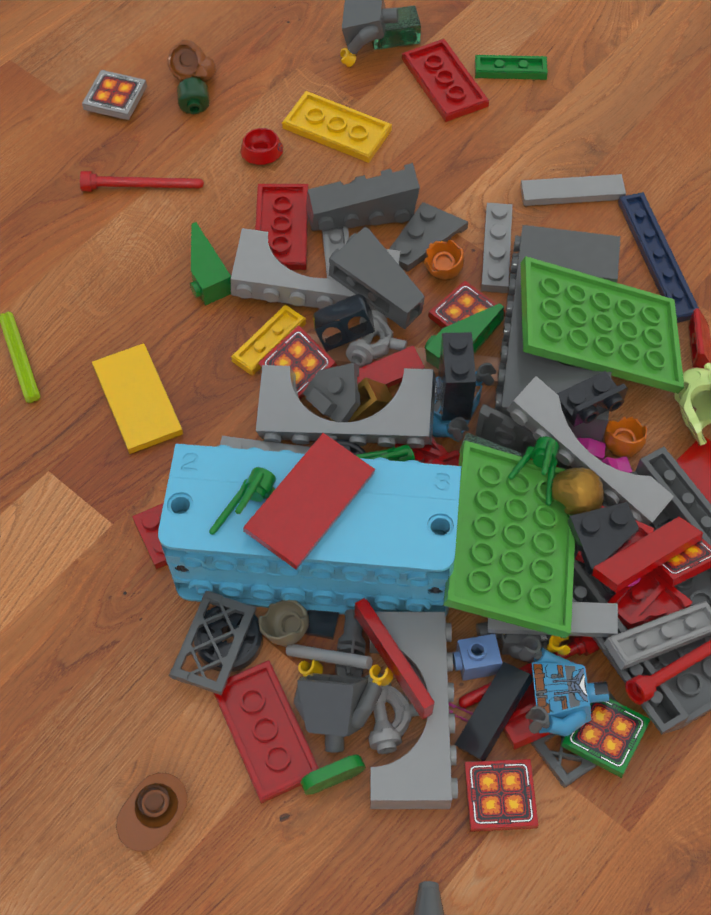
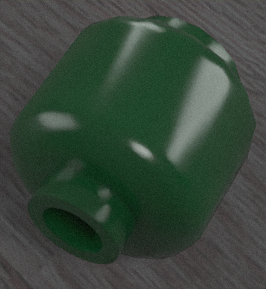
M189 77L179 83L177 86V100L180 109L185 113L198 114L208 108L210 101L209 91L203 80Z

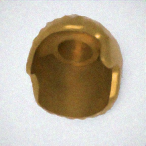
M583 467L567 469L557 474L553 479V499L564 504L566 514L575 515L601 508L604 500L603 484L599 476L591 469Z

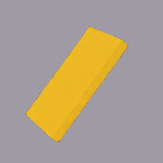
M305 91L283 120L282 129L369 163L392 131V124Z
M144 343L92 361L129 454L183 434L182 427Z

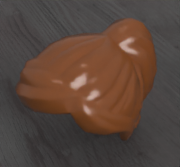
M182 40L169 51L167 57L168 67L172 74L180 81L189 77H195L207 82L216 73V65L213 59L206 57L201 48L192 41Z

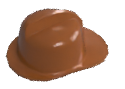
M159 772L149 775L139 783L129 796L117 816L116 823L118 837L127 848L134 851H148L156 848L182 816L187 806L188 796L184 784L178 777L170 773Z

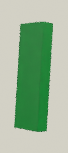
M475 55V78L547 80V56Z

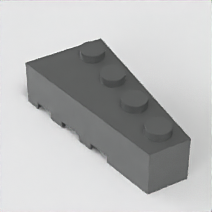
M413 163L404 165V170L392 172L391 169L381 171L380 176L366 179L365 175L355 177L353 181L345 185L339 181L308 189L306 209L311 230L326 231L343 228V226L354 228L356 226H376L386 223L410 221L414 215L420 190Z

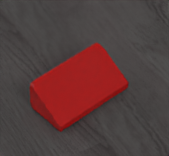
M695 308L688 323L692 367L704 368L706 363H711L710 329L700 309Z

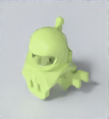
M706 363L704 368H692L683 372L684 389L679 394L674 393V398L679 403L683 421L700 446L707 443L702 434V429L711 423V363Z

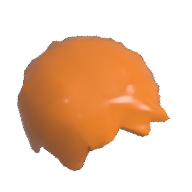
M453 240L445 242L435 241L429 244V248L426 249L427 257L424 260L429 273L441 280L453 279L458 276L463 270L465 261L463 249Z
M623 416L619 422L609 420L604 432V442L606 443V448L612 454L618 457H633L641 451L646 443L647 427H643L637 418L632 416L626 419Z

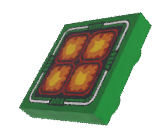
M610 698L607 702L590 703L591 721L585 723L569 736H565L561 747L622 778L651 719Z

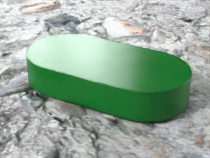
M351 755L310 772L302 778L300 783L306 795L315 794L359 775L366 769V766L360 755Z

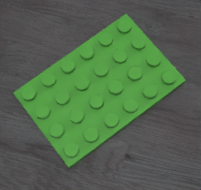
M524 257L520 263L523 352L592 371L612 372L611 376L677 394L684 389L674 299L531 257Z
M465 440L460 448L459 457L461 477L454 569L445 583L443 606L566 639L571 634L575 539L567 522L571 515L565 513L564 509L566 507L564 504L554 500L553 496L552 504L550 506L546 505L548 472L546 475H542V468L537 467L533 460L529 459L515 478L510 480L508 475L522 457ZM556 467L555 476L565 471V469Z

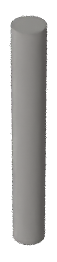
M297 644L286 647L287 656L368 670L373 664L372 657Z

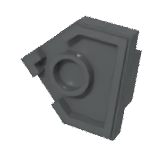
M350 363L319 370L303 392L306 396L305 399L333 421L348 422L361 404L357 384L359 365Z

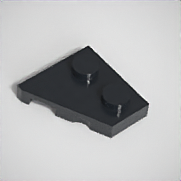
M628 502L571 515L567 521L589 574H593V568L613 556L639 530Z

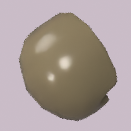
M281 600L275 604L271 603L266 615L259 617L260 632L274 644L281 646L293 645L304 636L308 629L309 615L307 610L296 600Z

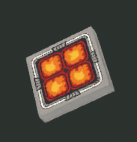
M101 70L82 102L83 109L129 120L147 87L146 80Z

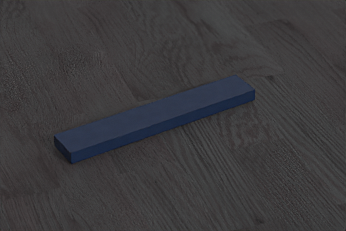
M644 192L619 197L618 205L660 295L675 300L677 323L690 320L693 310L699 307Z

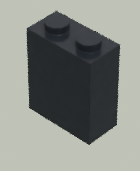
M472 332L442 333L438 371L442 421H452L458 417L471 420L476 387Z

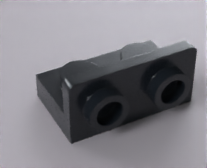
M603 371L557 394L559 395L564 415L572 426L575 427L583 422L588 424L594 421L600 414L608 410L612 412L620 408L624 403L628 388L624 383L617 386L607 372Z

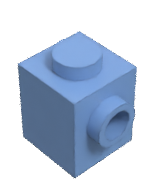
M495 634L458 640L456 652H452L455 671L460 670L463 681L496 675L502 666Z

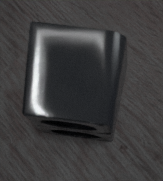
M361 294L348 297L313 314L314 329L326 352L375 332L372 311L366 298ZM360 316L366 319V322L348 329V322L353 317ZM334 327L341 331L325 338L324 342L322 334L327 328Z

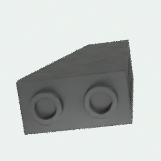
M364 227L357 234H352L340 250L336 249L329 258V276L354 294L363 295L368 304L403 329H406L422 313L425 296L367 227Z

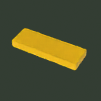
M285 304L231 356L232 362L253 376L261 368L258 362L298 325L301 328L305 326L306 318Z

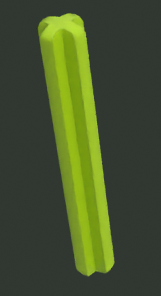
M9 311L1 313L0 324L24 398L27 403L38 401L40 394L13 313Z

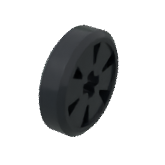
M215 606L206 611L204 619L221 613L220 607ZM236 612L228 615L234 629L239 628L244 615ZM256 615L253 617L231 672L239 671L249 666L258 657L262 649L263 634L260 632L259 619ZM225 618L207 625L213 638L230 632ZM204 626L199 628L194 639L195 646L210 640ZM225 640L224 642L216 643L222 658L227 656L232 642L228 643ZM213 645L197 652L201 661L206 665L219 660ZM219 665L212 669L216 671H221L222 665Z

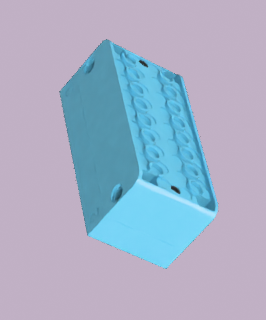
M175 444L158 529V538L176 591L182 599L201 602L205 591H211L254 607L269 608V604H275L281 600H296L307 611H330L345 614L346 610L355 609L357 601L365 598L375 612H445V617L448 614L449 607L443 606L445 583L454 569L461 466L427 464L416 460L405 462L390 461L382 457L375 459L360 458L375 469L373 476L296 570L243 531L245 524L266 501L265 498L262 502L250 499L241 514H236V506L215 534L211 535L209 530L240 490L244 480L248 479L253 468L260 467L272 472L276 477V482L273 486L276 489L305 454L295 453L290 450H281L279 452L264 451L255 447L238 449L227 445L213 447Z

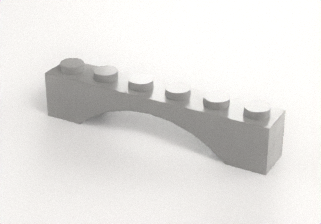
M537 376L532 379L506 409L517 424L525 425L533 432V437L536 440L543 436L555 439L559 444V451L556 457L560 462L572 468L583 467L594 471L603 484L604 500L610 505L628 502L635 520L646 525L653 523L674 497L653 477L620 471L592 455L577 440L568 426L561 408L559 395Z

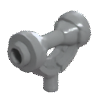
M371 310L375 332L361 337V339L353 341L348 345L346 357L351 363L365 366L370 364L372 360L388 354L390 349L401 351L406 348V340L393 338V331L387 324V318L380 311ZM361 317L360 324L366 322V319ZM373 336H380V339L375 344H370Z
M370 674L365 676L368 678V682H372L373 679ZM391 683L386 686H380L382 692L373 710L375 725L369 735V745L371 749L377 750L378 754H388L396 751V746L402 743L401 737L408 729L411 717L419 716L414 706L409 704L407 696L402 695L401 692L392 687ZM386 702L391 704L395 712L392 724L388 721Z

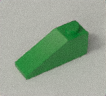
M197 222L191 224V275L193 282L190 283V288L196 298L200 296L206 306L231 294V275Z
M500 303L442 328L437 335H432L425 344L426 361L439 369L442 333L472 332L473 351L475 354L504 320V306Z

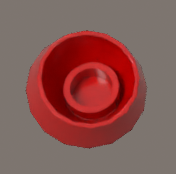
M257 128L246 133L241 144L240 153L242 158L249 163L265 165L274 162L282 155L283 145L273 130Z

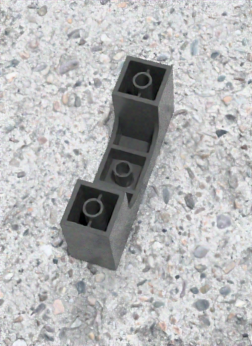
M522 225L521 236L515 235L511 260L509 292L500 353L501 360L495 395V410L511 417L510 412L506 409L535 376L557 394L601 373V371L563 365L555 360L523 352L520 263L524 257H531L617 283L621 236ZM609 410L600 414L594 421L588 424L583 422L575 427L572 426L565 416L568 426L576 438H592L602 442L608 423Z

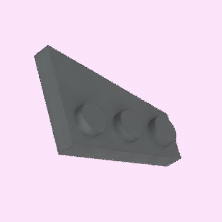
M422 202L392 244L390 250L400 251L399 266L408 272L425 260L427 257L426 249L429 248L430 243L451 240V237L456 233H462L468 229V221Z

